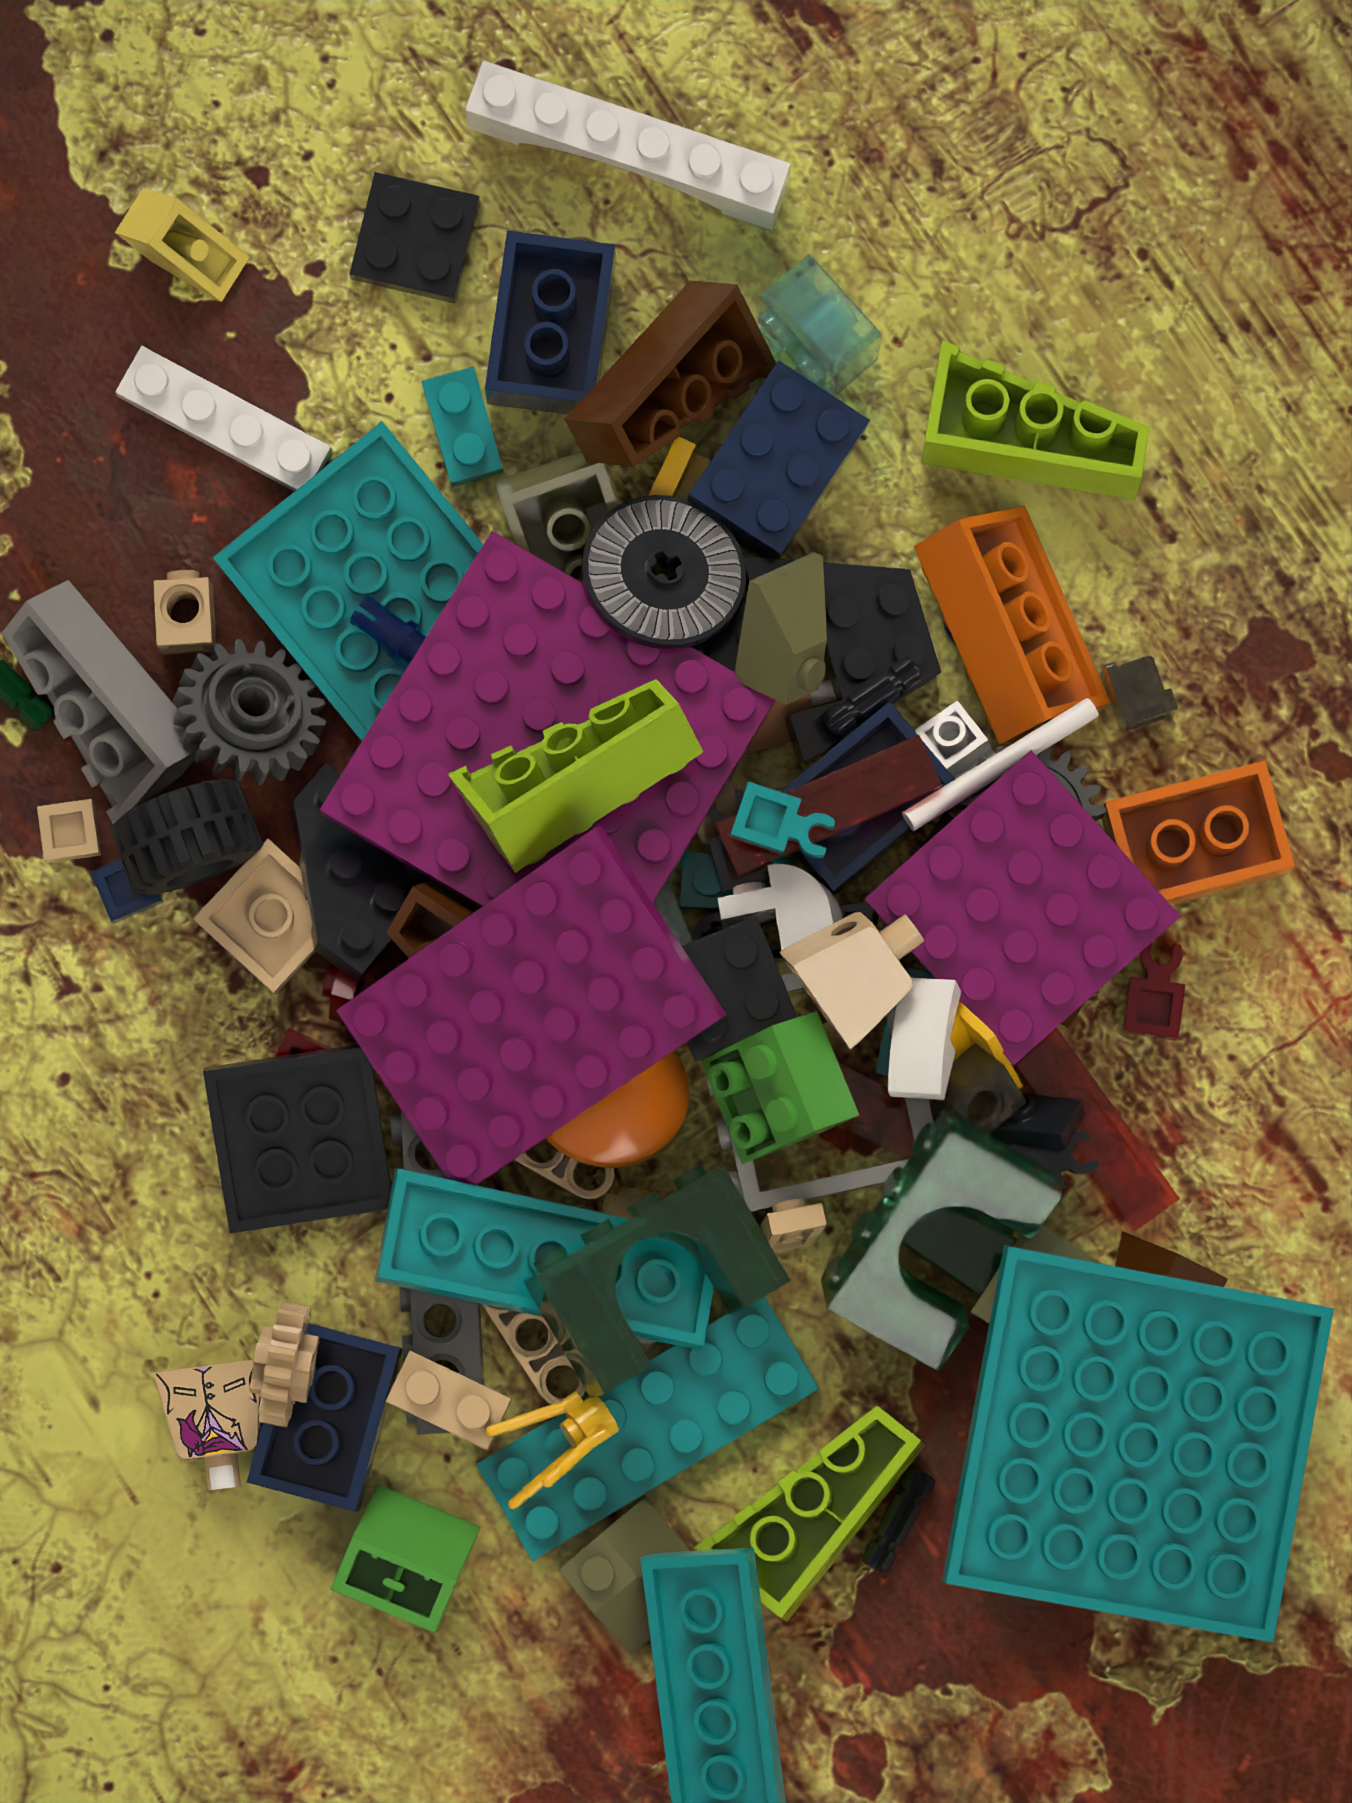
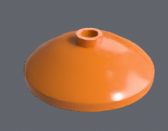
M673 1051L547 1137L546 1140L566 1156L597 1167L619 1168L644 1162L660 1153L677 1135L688 1109V1078L677 1052Z

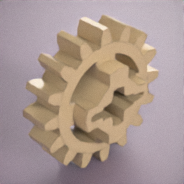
M281 1302L280 1309L277 1312L276 1325L274 1324L273 1328L262 1326L261 1336L255 1349L249 1388L250 1393L260 1394L261 1397L258 1412L260 1414V1423L288 1427L295 1401L307 1402L310 1386H312L319 1344V1337L308 1335L307 1332L310 1321V1307Z

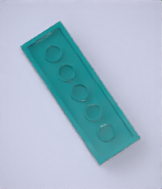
M397 1169L394 1173L374 1281L700 1350L705 1344L721 1238Z
M761 1293L708 1325L705 1344L700 1350L674 1345L594 1393L609 1409L617 1423L619 1432L593 1448L551 1487L546 1488L543 1486L518 1508L510 1509L508 1501L571 1447L560 1428V1423L567 1419L566 1414L564 1413L552 1418L477 1463L476 1466L533 1561L817 1391L819 1387L765 1296Z
M754 1548L652 1553L645 1555L640 1560L671 1803H786Z

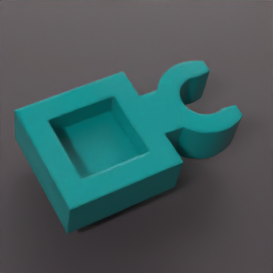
M748 781L730 837L782 855L788 840L797 842L800 849L806 855L813 858H824L827 848L813 844L809 840L808 833L816 826L833 830L836 821L823 813H814L807 817L797 815L802 799Z

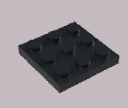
M359 1044L204 1068L203 1075L230 1234L388 1209L392 1185L373 1066Z

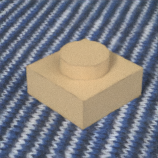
M92 799L37 806L43 857L46 863L101 856L95 805Z

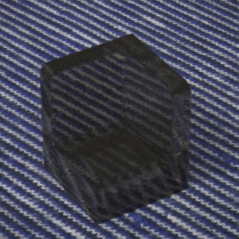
M1145 656L1119 666L1116 665L1115 661L1103 666L1100 675L1121 734L1172 718L1178 710L1172 689H1164L1152 656Z

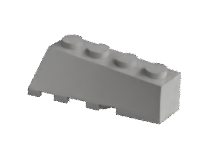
M69 580L27 600L2 634L38 695L47 694L54 706L56 717L53 721L63 739L69 736L72 737L87 763L81 770L92 788L98 784L100 785L112 806L106 813L114 824L123 814L142 803L154 799L182 776L194 762V757L200 745L197 743L192 745L181 744L180 740L187 727L173 724V719L178 710Z

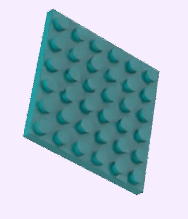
M1004 1245L942 1582L1273 1643L1334 1308Z

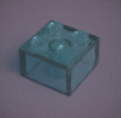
M810 254L760 295L758 323L761 325L760 331L769 349L776 355H780L784 351L796 364L797 368L794 369L796 372L834 397L878 360L882 333Z

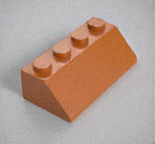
M1025 505L958 519L914 545L922 565L923 574L931 585L943 613L945 625L953 636L963 659L965 671L973 682L986 712L987 722L994 731L999 745L1023 738L1086 698L1092 701L1096 709L1111 703Z

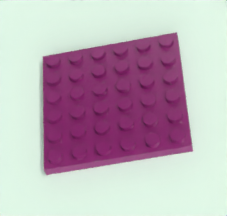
M491 531L323 803L320 813L479 908L492 901L593 828L602 826L654 904L776 700L742 685L734 674L735 672L692 647L659 649L638 644L621 636L611 629L596 613L581 582ZM657 679L679 703L704 752L689 761L680 771L669 774L641 792L635 800L622 804L594 822L588 830L575 834L547 852L538 862L529 864L515 873L494 847L448 774L464 766L467 767L470 774L494 763L491 754L512 745L516 753L544 740L543 730L560 722H563L564 725L569 723L581 724L590 719L589 712L591 708Z

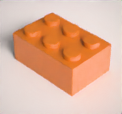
M1266 760L1106 801L1103 804L1107 810L1102 818L1105 833L1170 905L1284 876L1295 867Z

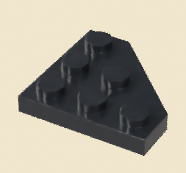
M325 763L294 799L290 811L293 829L297 831L300 849L299 864L305 899L309 902L313 925L311 935L314 951L359 983L393 942L386 933L412 887L432 879L320 813V808L341 776L339 772Z

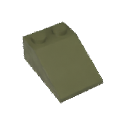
M580 451L495 481L498 496L515 544L583 584L581 565L588 537L598 521L607 512L618 506L604 463L588 462Z

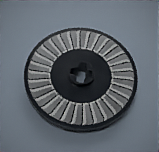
M643 496L628 500L614 507L594 526L582 556L583 586L592 607L599 617L621 636L638 644L653 648H686L712 638L725 628L734 617L743 598L746 586L744 557L730 529L706 508L689 500L673 496ZM657 563L663 569L673 568L675 570L671 580H668L664 574L657 576L653 574Z

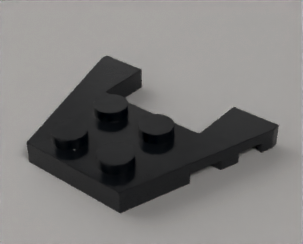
M755 556L745 557L746 592H748L750 580L795 560ZM823 562L827 631L824 660L837 702L791 713L785 718L798 765L808 763L820 753L847 737L866 721L861 722L857 720L858 725L841 737H836L826 726L822 715L840 701L845 703L846 696L879 673H888L887 668L900 658L910 657L919 668L922 679L907 691L902 692L900 690V696L890 702L892 705H895L941 673L910 569Z

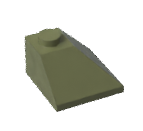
M815 552L750 580L734 674L742 685L787 705L818 690L825 675L826 667L823 660L827 643L823 556Z
M644 1497L558 1569V1571L611 1634L632 1655L650 1640L640 1559L647 1554L687 1552L689 1549Z

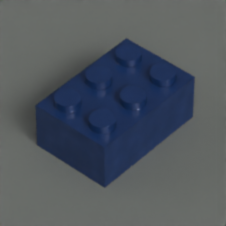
M507 230L485 383L487 404L568 415L600 380L616 265L615 244Z
M778 360L689 493L687 500L706 508L716 515L730 529L737 542L760 557L781 559L864 435L870 419Z
M889 701L780 791L802 799L797 815L807 817L814 813H823L836 821L833 830L816 826L808 833L809 840L813 844L827 848L824 858H813L806 855L800 849L798 843L788 840L786 846L811 876L826 886L833 896H836L913 832L902 815L903 811L949 784L955 778Z
M309 1323L308 1335L318 1336L319 1344L312 1386H310L307 1402L295 1401L288 1427L262 1424L247 1483L359 1512L389 1405L386 1399L396 1380L403 1350L400 1347Z

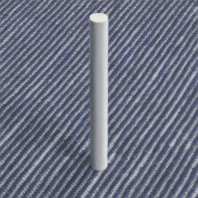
M1089 698L1082 700L903 811L902 815L906 823L913 831L917 830L997 780L1030 750L1037 755L1097 718L1099 714L1096 707Z

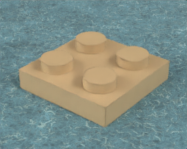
M269 839L263 843L261 849L250 860L245 862L193 918L197 924L275 995L316 952L314 951L311 935L313 925L309 902L305 899L300 867Z

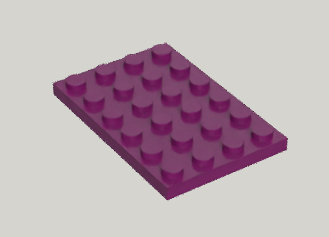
M602 826L593 828L336 1010L445 1177L449 1180L476 1186L727 1015Z

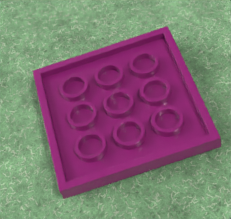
M1032 750L864 899L888 926L904 914L911 920L924 939V942L911 952L935 979L956 980L961 990L959 1002L964 1004L994 1032L1004 1050L1002 1053L1013 1066L1181 917Z

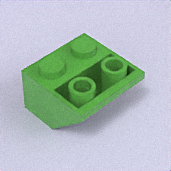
M817 1011L772 1025L701 1060L710 1087L742 1164L805 1140L859 1116Z
M378 1484L352 1536L330 1590L436 1633L442 1623L481 1527Z

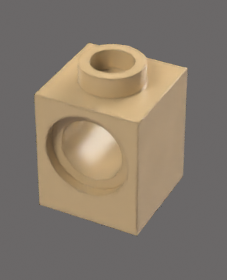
M178 570L168 572L167 580L153 581L156 642L162 655L211 652L216 644L214 587L209 578H200L198 571ZM183 599L197 601L199 603V611L193 620L187 623H178L171 619L172 608L178 601Z

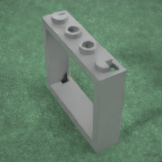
M794 973L781 976L788 994L805 990ZM897 1004L885 1016L890 1039H892ZM706 1076L710 1096H714V1093L712 1091V1088L710 1087L709 1081ZM904 1098L916 1149V1158L760 1192L754 1162L741 1163L723 1116L715 1118L722 1151L733 1148L738 1169L727 1172L734 1205L745 1203L747 1213L752 1214L773 1209V1205L787 1200L804 1198L805 1201H810L943 1171L944 1166L929 1100Z

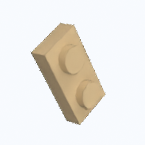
M799 1198L773 1205L774 1213L766 1215L754 1234L758 1256L812 1246L827 1225L822 1203L807 1206L805 1199Z
M409 1351L386 1402L488 1450L494 1436H487L485 1430L488 1426L502 1421L512 1399L417 1353Z

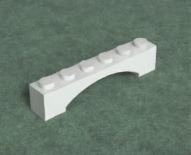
M484 60L482 61L465 109L468 129L516 145L525 143L547 147L622 168L691 195L721 210V214L769 230L773 229L790 180L791 163Z

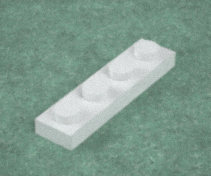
M144 346L140 347L115 391L120 399L294 492L324 468L332 453L331 446Z

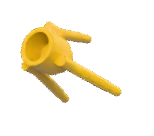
M575 1391L560 1402L506 1419L503 1422L486 1428V1435L493 1437L564 1413L566 1414L567 1419L560 1423V1428L571 1447L508 1501L510 1509L518 1508L543 1486L546 1488L551 1487L593 1448L619 1432L614 1417L597 1395L594 1394L583 1401Z

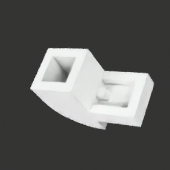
M786 864L767 865L771 887L766 888L764 882L745 883L733 887V895L718 898L721 920L730 926L757 916L759 923L777 919L782 950L842 919L838 902L826 886L806 871Z

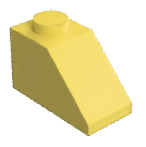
M144 187L115 231L118 236L151 262L220 302L223 301L250 258L178 198Z

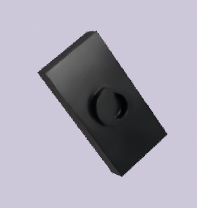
M981 1089L960 1122L963 1137L967 1139L1065 1150L1086 1114L1081 1099Z

